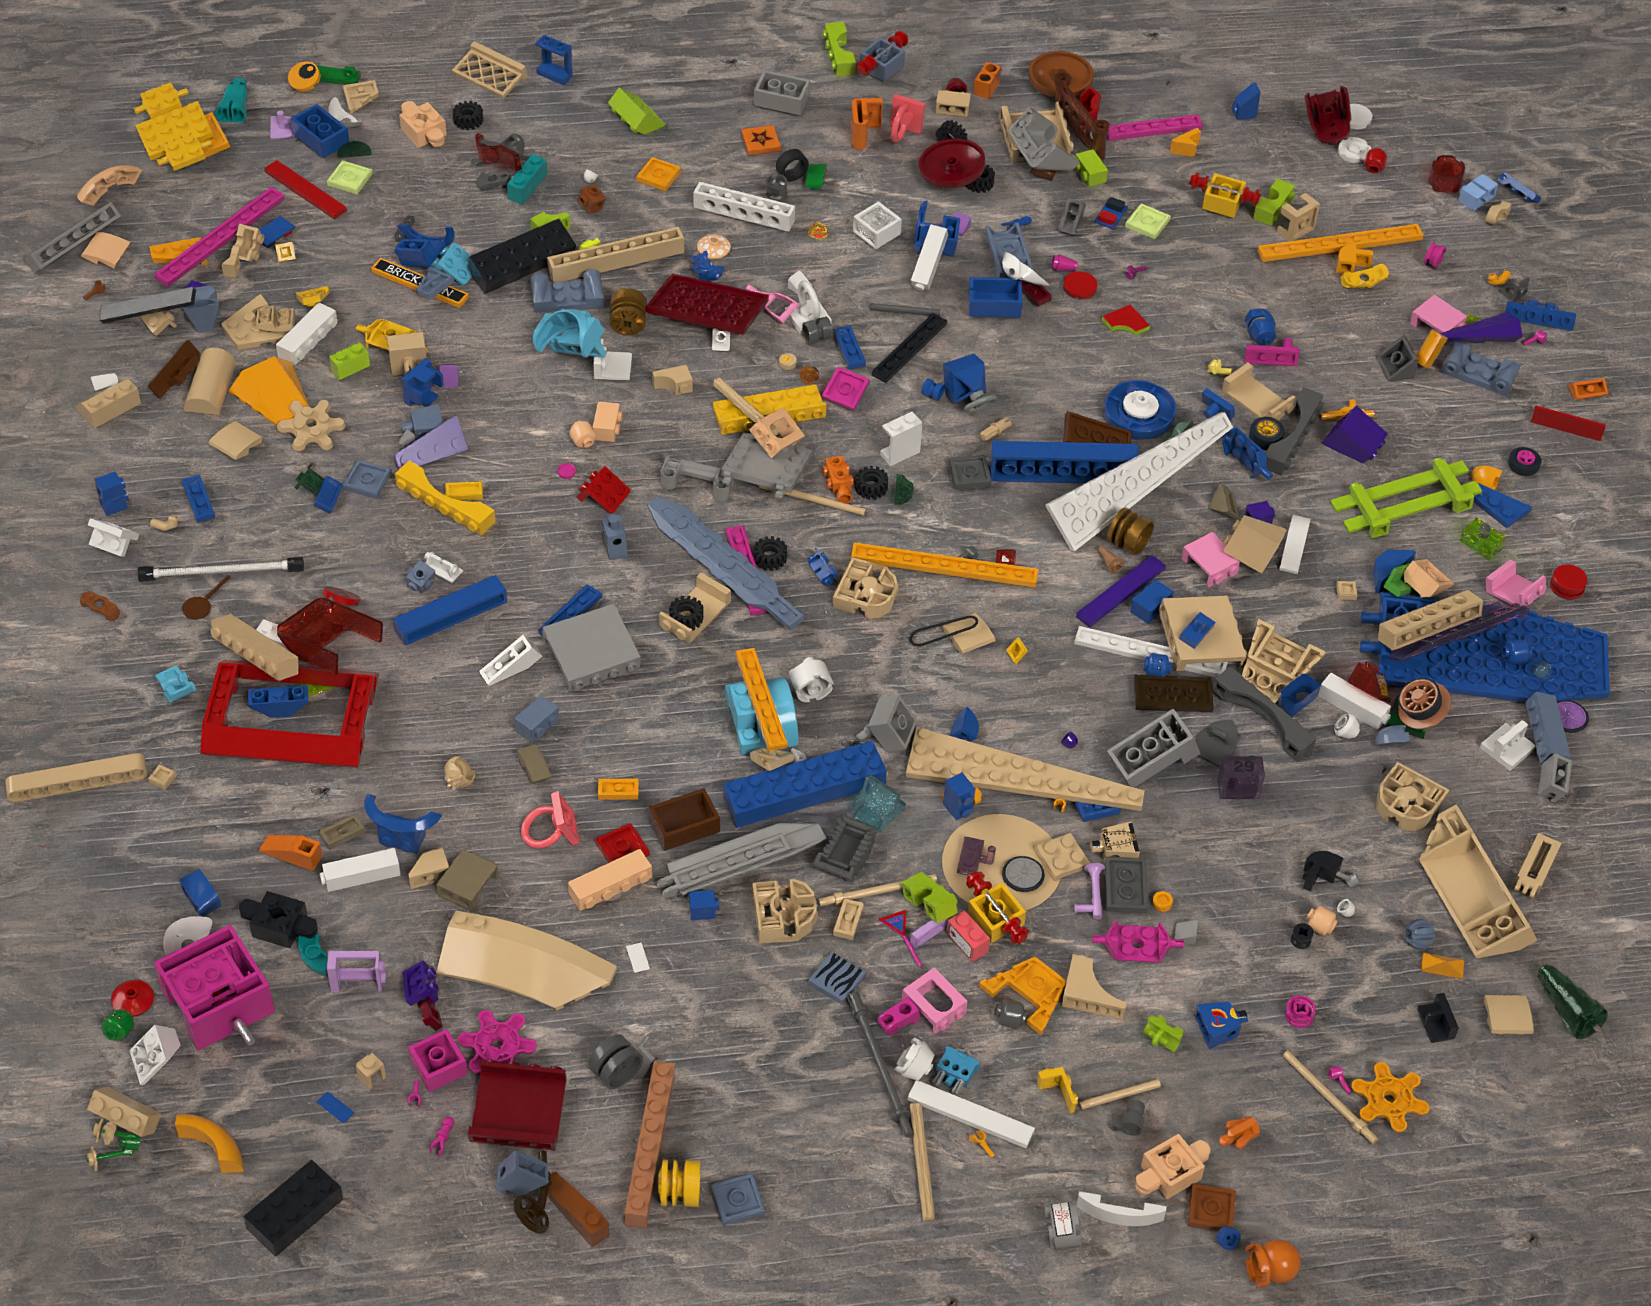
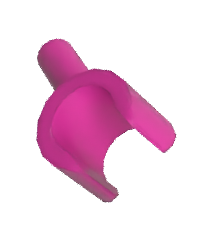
M1539 330L1534 337L1522 343L1525 346L1538 340L1543 344L1547 340L1545 338L1547 334Z
M1340 1066L1331 1067L1328 1071L1329 1078L1331 1080L1338 1079L1346 1093H1351L1352 1091L1343 1077V1069Z
M418 1080L414 1081L413 1093L408 1097L410 1107L413 1100H418V1107L422 1104L421 1097L419 1096L420 1081Z

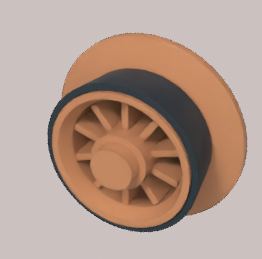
M1419 678L1407 683L1402 688L1398 697L1399 717L1405 725L1413 729H1427L1437 725L1446 717L1451 707V697L1447 689L1427 678Z

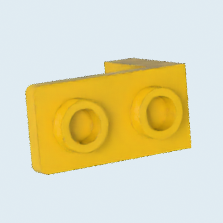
M1046 1068L1038 1072L1037 1085L1039 1090L1060 1086L1069 1113H1074L1075 1107L1078 1104V1098L1076 1093L1071 1090V1079L1069 1074L1065 1073L1064 1068Z

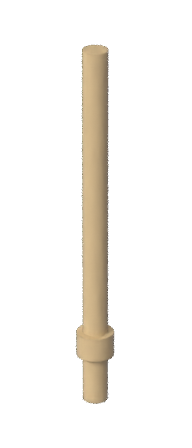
M759 485V488L772 491L774 494L777 492L776 489ZM794 489L791 493H784V495L862 516L866 512V509Z
M935 874L928 875V877H931L935 882H937V877ZM902 881L847 893H833L832 896L818 898L819 906L834 903L839 905L843 903L844 898L853 900L901 890Z
M1289 1050L1283 1054V1057L1353 1125L1352 1128L1358 1134H1362L1372 1144L1378 1141L1379 1138L1367 1128L1368 1125L1362 1119H1358Z

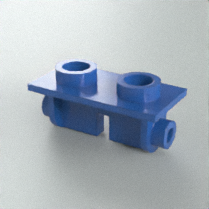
M815 548L817 554L810 555L808 563L821 580V583L828 586L834 579L839 583L836 578L838 573L833 565L828 566L829 559L825 553L822 552L820 554L817 548Z

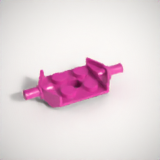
M1115 920L1107 934H1093L1092 943L1105 944L1110 956L1114 960L1161 963L1168 950H1171V947H1184V939L1169 938L1161 923H1158V927L1117 925L1118 920ZM1137 942L1140 943L1143 947L1135 948L1132 946V944Z

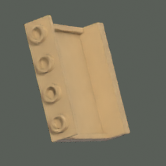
M1056 102L1055 110L1037 111L1052 121L1057 127V135L1051 143L1055 142L1061 149L1071 154V151H1073V141H1070V131L1066 129L1067 122L1066 119H1063V109H1060L1059 102ZM1001 106L1000 122L1011 161H1027L1009 134L1011 125L1024 112L1009 113L1007 106Z
M1228 596L1163 598L1159 607V613L1176 671H1184L1186 664L1236 661L1238 668L1242 667L1247 659V651L1243 648L1242 635L1238 631L1237 619L1234 618L1233 606L1229 602ZM1201 612L1216 623L1198 646L1193 649L1181 641L1179 636L1198 613Z

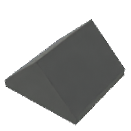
M1403 335L1376 356L1390 382L1414 378L1419 360L1406 336Z

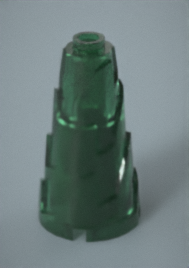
M1544 965L1539 969L1538 979L1543 985L1545 993L1554 1003V1008L1561 1016L1564 1025L1576 1039L1587 1038L1597 1032L1594 1029L1597 1024L1600 1028L1604 1025L1608 1012L1597 1000H1594L1581 987L1579 988L1567 975L1565 976L1556 967Z

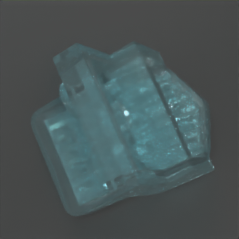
M869 775L866 776L861 793L855 796L851 812L854 814V820L865 824L868 823V825L878 828V833L905 810L906 803L900 800L901 795L874 776Z

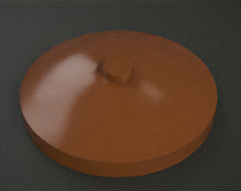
M1052 51L1041 54L1031 62L1029 67V80L1032 86L1039 92L1051 97L1056 96L1054 78L1058 72H1067L1071 75V83L1068 87L1075 96L1081 95L1086 89L1091 87L1094 73L1090 63L1083 57L1071 52Z

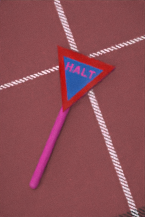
M906 910L878 919L902 936L917 965L922 967L921 961L905 935Z

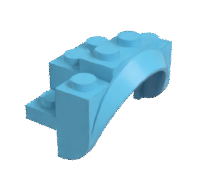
M561 309L553 314L545 313L533 334V344L537 352H542L548 344L553 352L582 355L583 357L604 358L607 353L602 347L600 339L605 329L597 318L591 317V314L585 310Z

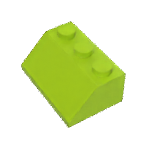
M620 87L608 102L612 107L611 110L615 114L620 115V119L624 123L629 124V128L636 134L640 132L646 135L666 125L639 96Z

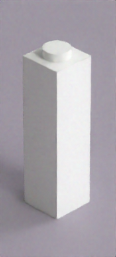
M930 225L911 278L912 286L916 290L929 291L948 238L946 228Z
M1330 673L1321 684L1318 697L1349 714H1353L1356 718L1377 730L1382 724L1386 725L1391 717L1389 714L1390 705L1333 673Z
M395 848L322 864L323 872L320 873L322 885L326 884L327 891L331 892L400 876V868Z

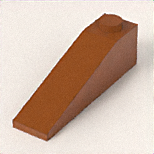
M557 1172L553 1173L550 1176L551 1186H549L547 1197L586 1242L593 1247L609 1236V1222L599 1210Z

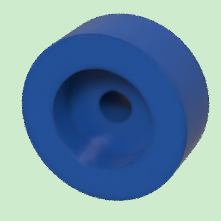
M1225 1226L1218 1231L1217 1242L1224 1249L1232 1250L1240 1242V1233L1231 1226Z

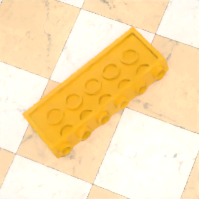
M816 384L743 397L764 417L781 408L786 410L794 422L826 417V403L822 402ZM729 399L712 402L722 435L748 431L756 424Z

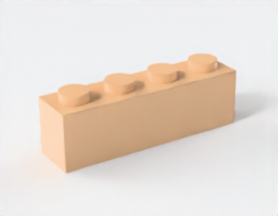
M638 849L569 881L568 893L580 911L586 908L589 909L603 900L611 899L618 893L628 891L633 886L647 882L652 878V866L643 852Z

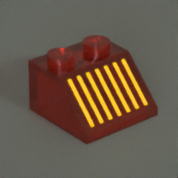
M1367 661L1365 663L1358 662L1347 682L1380 701L1390 703L1391 698L1384 674L1379 672L1380 667Z

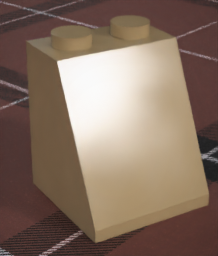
M1244 515L1241 521L1237 519L1233 525V534H1228L1223 544L1226 546L1223 552L1263 573L1279 547L1286 529Z

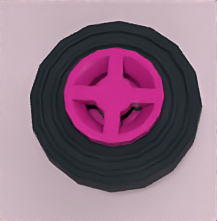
M1527 447L1514 449L1508 459L1510 469L1522 476L1536 474L1542 462L1540 455L1535 450Z

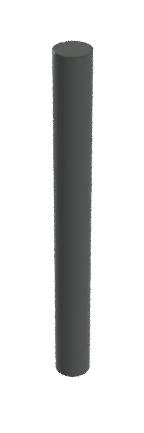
M871 303L870 309L921 315L935 313L940 316V309Z

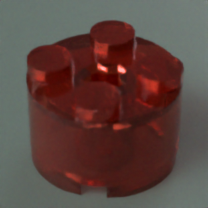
M1441 155L1435 161L1433 160L1428 178L1433 191L1458 192L1462 184L1465 164L1461 160L1460 162L1457 161L1456 157L1451 155Z

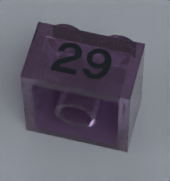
M1262 756L1222 757L1217 780L1220 799L1260 798L1265 778Z

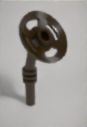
M545 1150L539 1151L538 1159L548 1164L547 1152ZM549 1171L548 1184L540 1187L537 1201L528 1195H519L514 1200V1210L519 1220L526 1228L539 1234L544 1233L549 1228V1218L544 1210L549 1186H551V1173ZM522 1200L527 1202L525 1208L522 1207ZM545 1217V1224L543 1225L542 1219Z

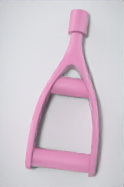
M752 285L746 287V290L769 295V301L764 309L781 324H784V321L792 312L799 308V304L783 294L760 292ZM774 299L790 303L789 307L780 317L767 308Z

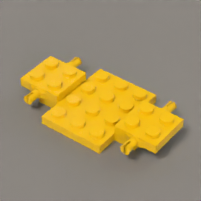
M170 82L141 93L143 105L135 107L134 111L136 115L146 111L151 119L135 126L150 160L157 159L159 166L169 163L174 171L206 159L204 149L213 146L209 138L214 136L198 101L182 107L180 97L189 95L187 88L177 91Z

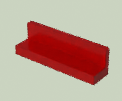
M1535 406L1531 423L1601 441L1606 424L1541 406Z

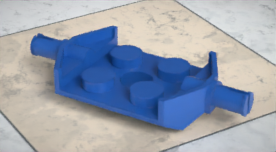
M1237 426L1221 437L1225 455L1227 456L1232 453L1247 469L1253 472V475L1250 476L1251 479L1259 474H1262L1267 480L1273 477V474L1267 469V454Z

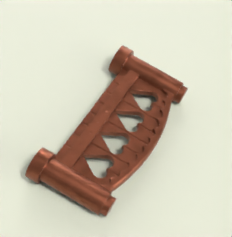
M1056 73L1054 78L1056 85L1055 106L1056 102H1059L1060 109H1063L1064 117L1074 133L1089 149H1094L1101 161H1103L1106 152L1109 122L1103 119L1096 121L1069 89L1068 86L1071 83V75L1069 73Z

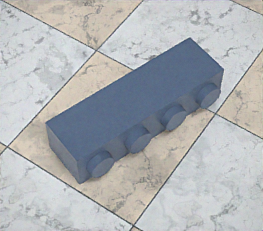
M1535 692L1526 701V708L1540 764L1542 765L1543 762L1555 753L1570 759L1571 756L1556 696Z

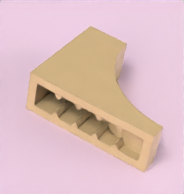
M1073 954L1062 1007L1123 1020L1127 1002L1111 996L1099 985L1093 972V958Z

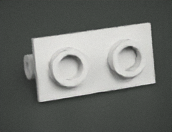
M427 552L424 556L426 559L425 563L435 570V574L450 583H453L463 572L456 564L441 559L433 552Z

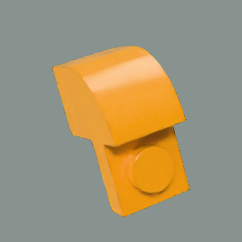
M1356 244L1343 246L1339 251L1336 273H1353L1355 266L1370 268L1373 251L1356 249Z

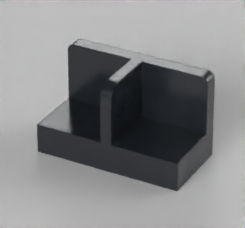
M1445 993L1436 994L1435 1000L1431 1004L1418 1006L1417 1010L1431 1043L1455 1039L1459 1027Z

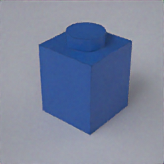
M714 890L689 892L691 920L716 918V910H719V899L714 897Z

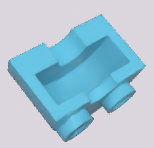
M177 666L155 675L157 682L161 684L165 691L163 692L164 696L170 703L196 692L194 683L192 681L189 682L184 671L181 672Z

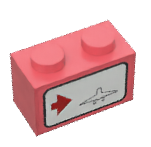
M965 910L948 920L947 935L972 962L988 953L990 938Z

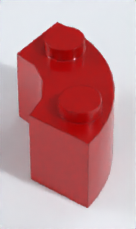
M1089 87L1081 94L1079 101L1096 121L1101 95L1092 87Z

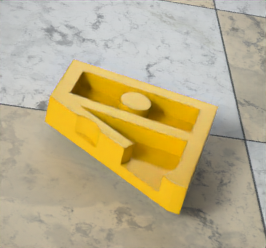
M329 286L296 292V298L306 307L315 306L317 302H321L330 293Z

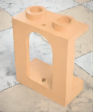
M784 408L760 419L749 429L771 458L790 445L795 446L805 437ZM771 424L778 428V432L783 438H778L771 432Z

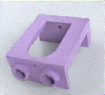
M328 951L327 972L331 992L340 991V980H377L378 991H382V983H386V970H384V959L380 958V951ZM369 959L375 961V967L340 968L338 960Z

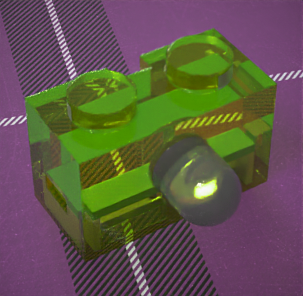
M1477 517L1463 529L1460 538L1462 543L1471 549H1477V553L1489 561L1503 549L1506 540L1504 535Z

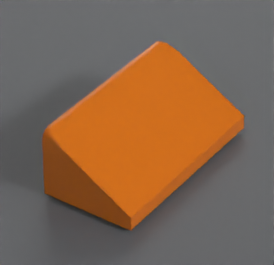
M1605 378L1573 382L1568 385L1575 400L1609 395Z

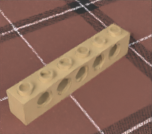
M1469 590L1458 593L1379 624L1378 640L1391 650L1404 647L1480 617L1482 615L1483 600Z

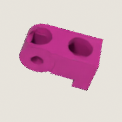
M907 997L885 1011L878 1018V1023L887 1035H893L900 1028L920 1021V1014L912 1000Z

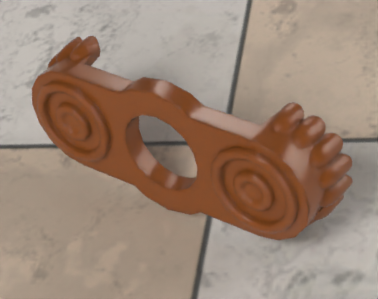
M91 591L84 592L81 595L80 603L82 607L85 605L90 607L92 611L105 615L106 620L109 621L119 618L120 610L117 605L108 601L106 597L99 596ZM97 601L105 602L104 606L100 608L95 607L94 603Z

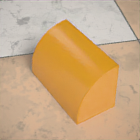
M1431 329L1416 355L1419 360L1418 363L1430 369L1448 338Z

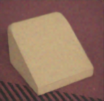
M235 253L222 263L223 275L225 277H237L241 267L238 253Z

